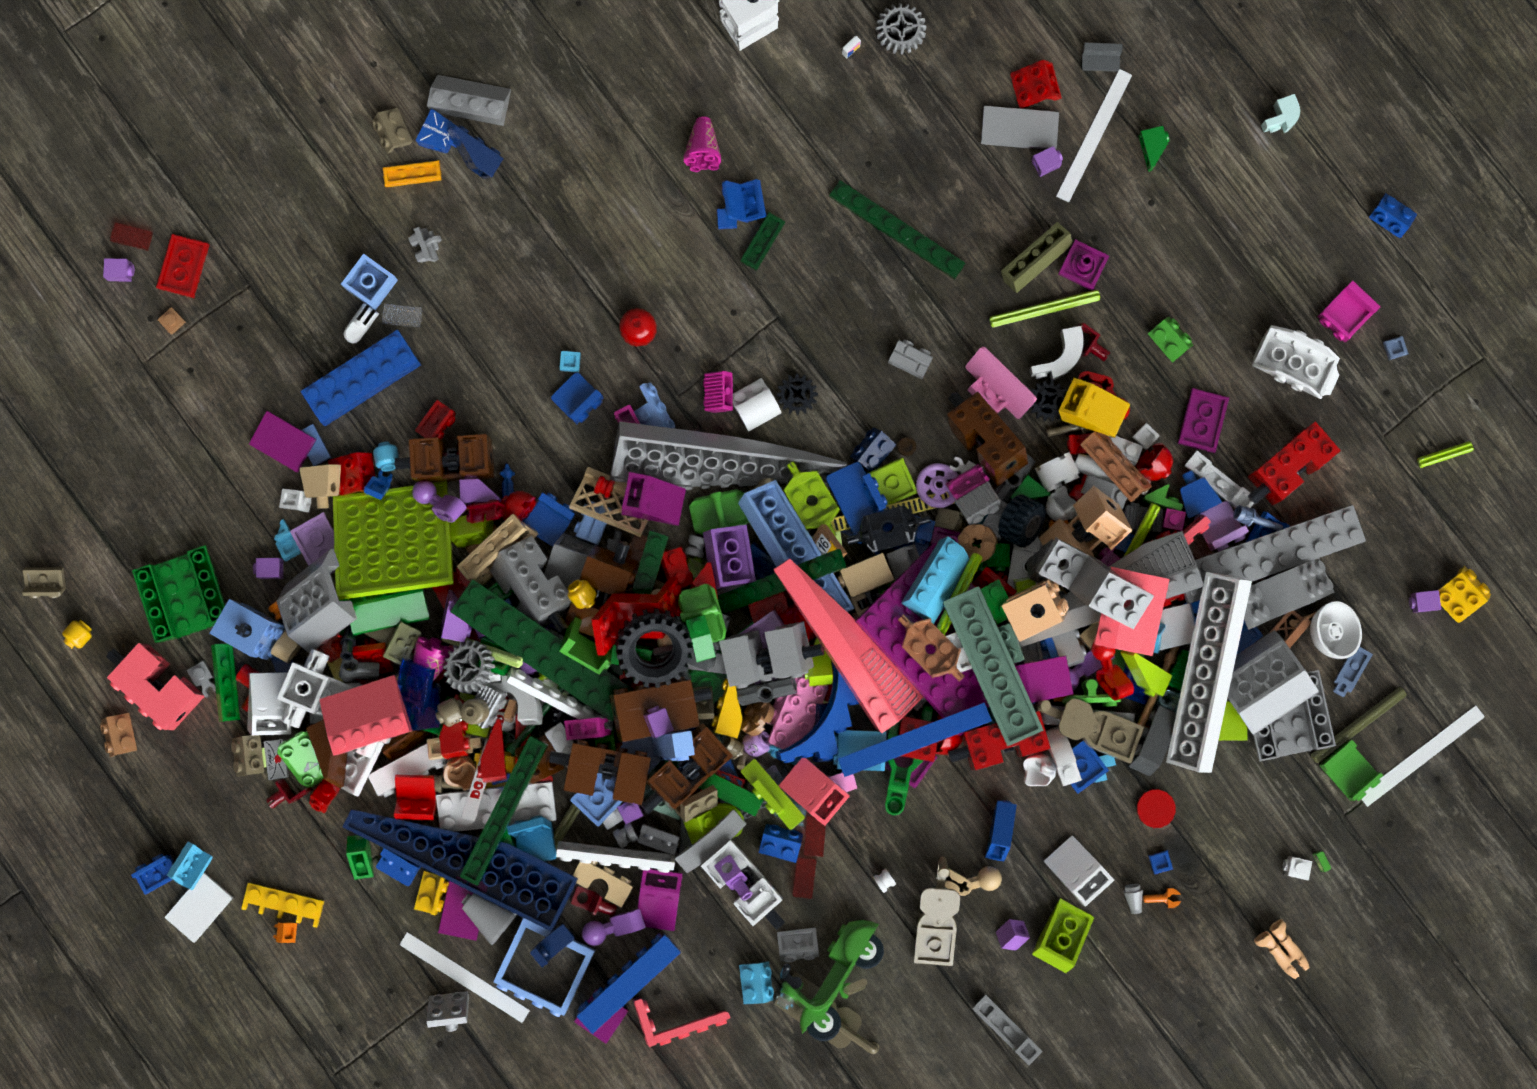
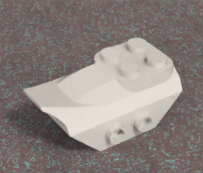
M1271 325L1258 346L1252 366L1274 376V379L1280 383L1286 382L1292 385L1291 388L1296 391L1302 392L1303 390L1319 399L1324 395H1330L1339 377L1337 364L1340 358L1319 339H1310L1306 337V333L1300 330L1294 331Z

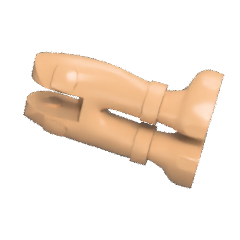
M1283 919L1274 922L1269 930L1279 939L1280 944L1284 946L1288 955L1284 953L1268 931L1259 934L1254 942L1259 947L1269 948L1268 951L1274 956L1284 972L1293 979L1299 977V974L1290 964L1292 961L1296 960L1305 971L1310 967L1303 952L1292 941L1291 937L1286 935V923Z

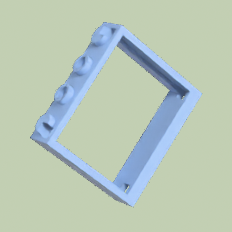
M523 918L493 982L497 984L496 987L506 992L507 990L515 992L514 996L519 999L525 1000L527 998L532 1001V1005L542 1009L544 1006L550 1009L549 1013L560 1017V1015L564 1016L596 950L577 940H573L566 946L585 955V958L562 1007L502 979L526 928L545 937L551 933V931Z

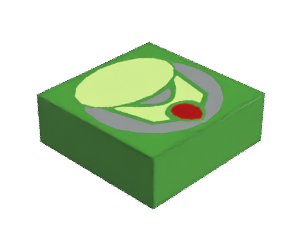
M1316 851L1312 853L1321 872L1331 870L1324 852Z

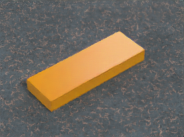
M439 160L383 167L385 187L442 180Z

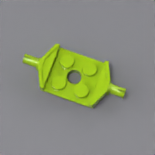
M794 461L791 462L793 468L789 463L787 466L793 478L784 489V492L805 528L818 529L821 525L826 524L834 536H837L831 526V522L837 516L840 509L818 471L799 472ZM809 496H815L818 499L815 506L807 504Z

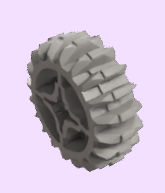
M899 3L898 8L894 4L891 5V10L885 8V14L881 13L880 19L876 23L878 25L876 32L879 33L877 39H882L881 46L887 44V51L893 48L894 54L897 50H900L901 55L904 53V49L908 53L911 52V47L916 50L918 48L917 44H922V38L926 36V33L923 32L927 28L926 25H923L925 18H920L922 13L918 12L915 14L916 8L913 7L910 10L909 4L902 8V3ZM898 17L897 22L887 25L892 18ZM904 17L909 18L913 23L907 22ZM900 22H901V26H902L903 29H904L903 32H902V36H901V31H899V29H898L899 26H900ZM916 32L911 39L904 41L906 35ZM888 33H890V35H895L898 38V41L892 39L888 35Z
M467 640L466 643L460 642L459 646H453L454 652L448 651L450 657L444 659L448 663L443 666L447 670L444 675L448 678V684H452L451 687L453 689H458L462 693L479 692V687L485 688L484 683L491 682L488 677L494 675L491 669L496 666L492 664L495 660L494 657L490 656L492 652L487 649L486 645L480 644L478 641ZM464 665H466V666H469V665H470V666L475 667V668H474V669H473V668H467V667H465Z

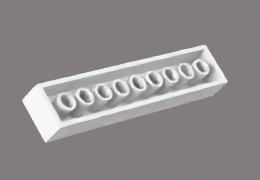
M1206 572L1166 763L1196 772H1212L1252 581L1219 573Z

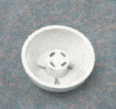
M1331 602L1322 606L1313 616L1310 624V635L1315 647L1321 653L1331 658L1345 659L1353 656L1359 649L1362 640V629L1360 621L1352 608L1342 602Z

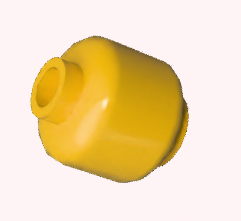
M576 580L569 585L567 596L577 608H590L594 605L597 593L588 581Z
M79 620V622L72 621L62 632L65 638L63 642L71 649L74 646L80 649L92 637L90 632L92 629L82 620Z

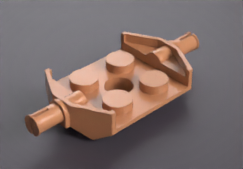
M903 614L898 619L906 627L902 648L932 678L952 674L960 682L965 677L956 666L961 648L958 649L931 622V618L913 623ZM933 645L935 653L928 654L925 646Z

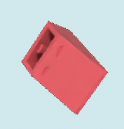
M801 758L778 785L824 826L850 797L843 788L807 758Z

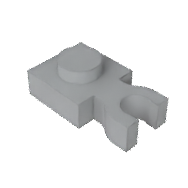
M201 661L187 670L195 686H202L204 697L210 696L207 692L209 687H212L214 692H216L215 684L211 682L214 675L205 661Z

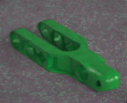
M923 705L921 720L931 722L933 712L931 705ZM901 720L889 728L887 740L899 735ZM913 758L912 765L906 768L897 766L894 759L888 761L891 774L885 809L890 815H899L903 812L911 772L923 760Z

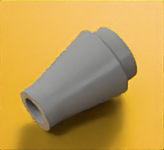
M1140 884L1126 885L1123 892L1131 914L1142 913L1143 889L1140 887Z

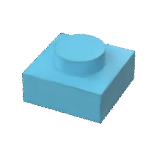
M561 351L560 371L579 372L581 353Z

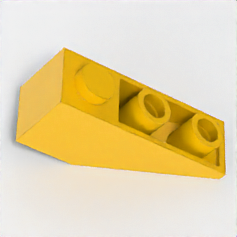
M725 678L722 685V690H724L723 697H719L717 702L718 715H714L711 727H714L713 731L715 733L738 738L743 719L737 698L736 686L729 687L728 679Z

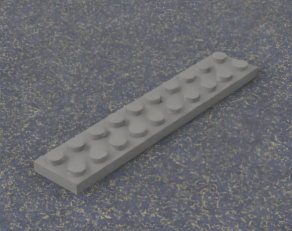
M1351 505L1199 558L1195 562L1203 584L1206 572L1255 581L1366 542L1355 508ZM1203 587L1183 593L1187 604L1201 599Z

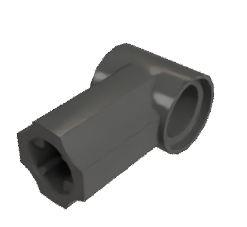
M355 658L342 660L339 677L344 682H352L355 679L378 680L379 662H361Z

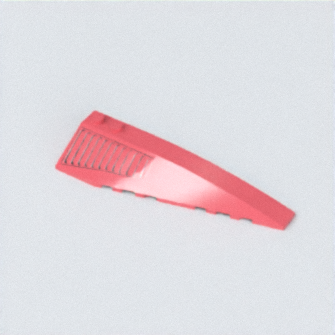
M790 558L774 568V572L819 642L822 643L826 653L875 729L883 733L899 722L923 698L920 692L855 622L856 620Z

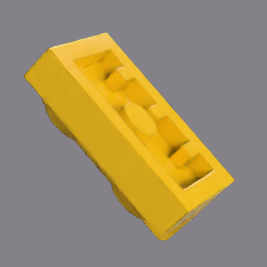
M424 871L414 909L431 913V915H437L438 911L441 912L444 905V900H441L443 892H447L449 881L435 873Z

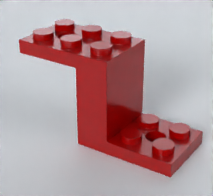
M670 577L657 594L613 593L591 619L597 655H606L616 642V639H618V630L624 628L623 622L625 620L630 622L634 613L640 616L643 615V610L647 609L648 613H654V608H659L660 613L664 614L665 610H668L672 617L675 615L680 617L681 611L678 598L681 594V586L678 585V578ZM652 631L645 633L640 638L663 639L666 634Z

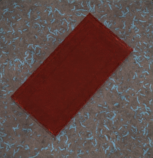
M115 223L110 241L148 251L153 233Z
M807 816L804 855L823 857L826 825L824 826L815 817Z
M797 857L793 897L812 899L817 860Z

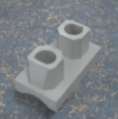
M415 228V233L409 236L408 239L412 246L420 245L421 250L415 253L417 261L423 263L439 260L436 250L439 249L437 243L442 241L441 236H434L433 231L428 232L427 228Z

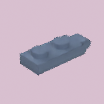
M1359 647L1353 656L1346 658L1333 681L1336 684L1333 692L1341 697H1344L1347 691L1351 693L1373 654Z

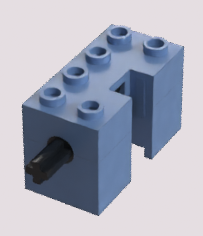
M229 599L209 634L251 657L268 660L273 657L271 650L286 629L282 623L277 622L255 608Z

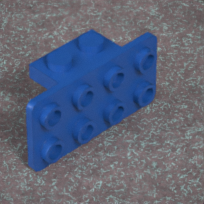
M855 462L826 477V481L853 535L858 534L863 516L886 510L887 500L883 494L880 495L877 489L879 487L875 477L872 478L870 473L866 474L859 462ZM885 524L883 527L884 532L892 529L891 524Z

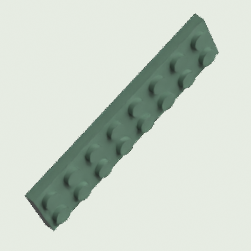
M975 587L944 601L943 605L1007 747L1044 731L980 587Z

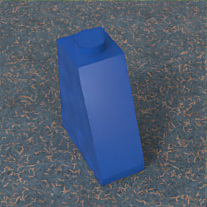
M1006 800L997 801L985 858L1005 861L1011 848L1016 804Z

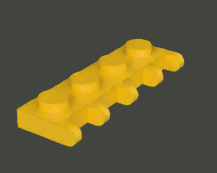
M248 883L242 910H246L249 903L260 906L258 913L263 914L266 907L278 910L277 918L282 919L284 912L297 915L296 923H301L302 917L314 919L313 927L317 928L324 901Z

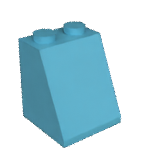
M847 730L835 734L839 754L834 755L833 765H837V769H841L838 758L885 741L886 732ZM885 762L865 770L885 771Z

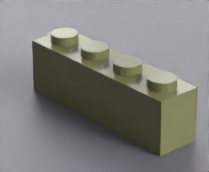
M1058 222L1001 270L1004 282L1013 291L1018 293L1073 245L1070 232Z

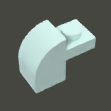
M1295 94L1275 102L1273 107L1277 116L1263 122L1261 125L1263 132L1270 130V133L1280 130L1282 127L1283 132L1286 133L1294 126L1300 116V106Z

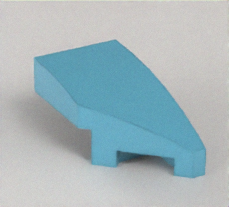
M282 519L278 534L275 535L274 540L283 560L286 562L301 554V551L290 533L289 526Z

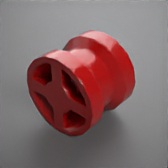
M601 475L595 486L594 493L603 494L605 498L609 499L615 481L607 480Z

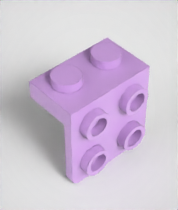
M1227 501L1201 513L1211 521L1208 524L1209 528L1202 533L1210 551L1217 549L1219 552L1229 547L1228 542L1234 540L1237 543L1245 539L1244 534L1249 532L1246 525L1242 527L1240 522L1233 518L1234 511ZM1201 514L1195 516L1194 520H1196Z

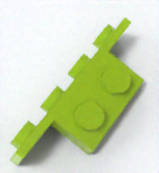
M753 759L741 770L744 777L754 787L752 792L758 799L763 798L767 802L765 807L771 814L775 812L790 830L805 819V816L756 759Z

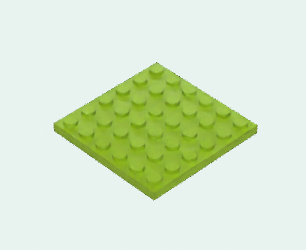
M447 481L433 483L438 496L442 498L444 495H449ZM414 486L389 489L382 500L364 492L333 496L334 551L339 563V567L335 569V586L338 600L454 584L450 522L439 519L433 513L432 508L434 506L430 503H418L412 495Z

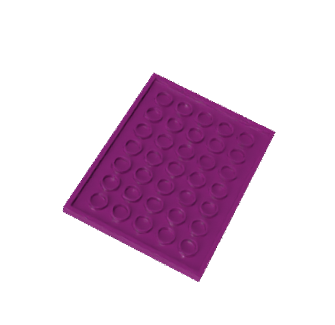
M934 542L855 622L940 716L946 718L982 703H985L987 708L989 705L973 669L961 672L965 677L960 682L952 674L932 678L902 648L906 627L898 619L903 614L913 623L924 619L901 604L937 545ZM970 583L967 591L975 588V586ZM945 607L943 608V610L941 611L940 615L934 623L936 627L942 617ZM1003 621L999 623L997 627H1000L1008 623L1006 621ZM952 622L946 635L956 632ZM933 645L925 646L928 654L935 653Z

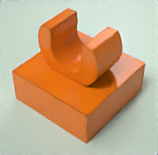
M278 922V924L274 925L277 928V935H273L276 942L295 943L297 923Z

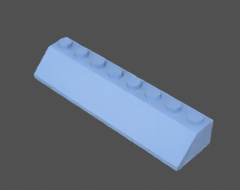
M776 480L744 493L738 504L776 567L789 558L798 565L822 555ZM833 573L814 580L848 613L854 610V606Z

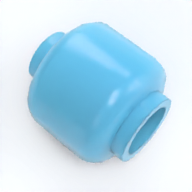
M382 442L373 450L377 468L384 472L395 469V458H399L398 448L389 442Z

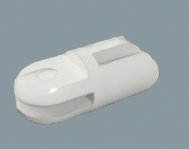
M365 303L362 304L344 330V337L350 343L360 341L379 315L376 311L365 326L364 322L373 310L369 307L360 321L357 320L367 305Z

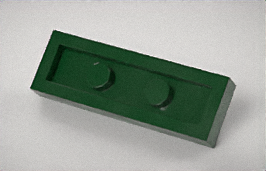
M769 212L740 260L741 263L757 271L784 227L785 221Z

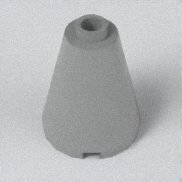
M468 893L461 902L464 905L462 907L463 911L491 945L497 941L517 915L475 893L472 896Z

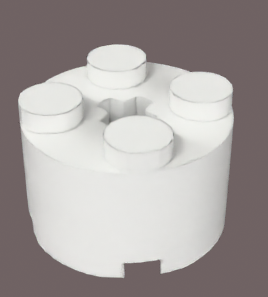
M1070 452L1035 468L1043 487L1048 492L1061 487L1062 481L1066 484L1079 478L1078 474L1080 473Z

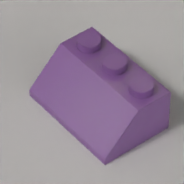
M747 525L710 529L703 532L707 561L712 564L716 589L756 581Z
M448 590L441 623V638L465 642L466 637H470L472 627L450 612L458 598L453 590Z

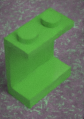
M575 617L568 626V629L565 630L559 652L600 675L603 669L607 670L611 665L610 658L612 657L613 646L605 656L597 655L596 644L579 634L582 620Z
M1348 740L1319 766L1350 801H1359L1366 796V790L1370 787H1376L1381 782L1380 778L1383 774L1376 772L1355 748L1357 745L1353 740Z

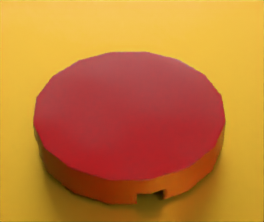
M1149 790L1143 793L1137 802L1136 810L1140 821L1152 828H1162L1168 825L1176 813L1173 798L1162 790Z

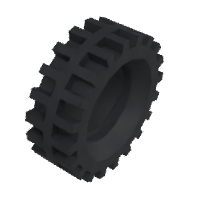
M654 608V613H648L647 609L643 610V615L638 616L634 613L630 622L627 620L623 622L624 628L618 630L616 652L620 669L624 670L627 678L631 676L636 684L642 681L644 687H649V683H655V688H658L661 682H666L667 685H670L671 679L674 677L679 680L681 678V671L686 672L688 670L687 664L692 662L691 653L693 652V647L685 623L680 622L679 616L675 615L672 617L670 611L665 610L663 614L659 612V608ZM656 631L666 634L672 641V649L666 657L657 661H646L637 654L635 649L636 642L645 633Z

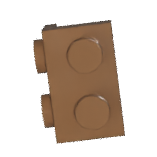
M129 713L102 719L100 729L101 733L105 734L106 742L104 747L110 757L137 751Z

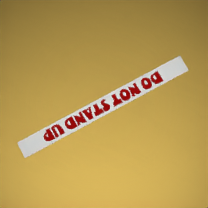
M511 696L505 697L506 700L513 698ZM507 705L496 714L497 719H501L502 731L506 723L503 716ZM488 739L485 740V743H484V746H483V750H482L480 759H481V757H482V754H483V752H484V749H485V747H486V744H487V742H488ZM479 759V762H478V765H477V766H480V765H481V760H480V759ZM478 767L461 816L462 819L475 821L487 783H484L482 777L478 776Z

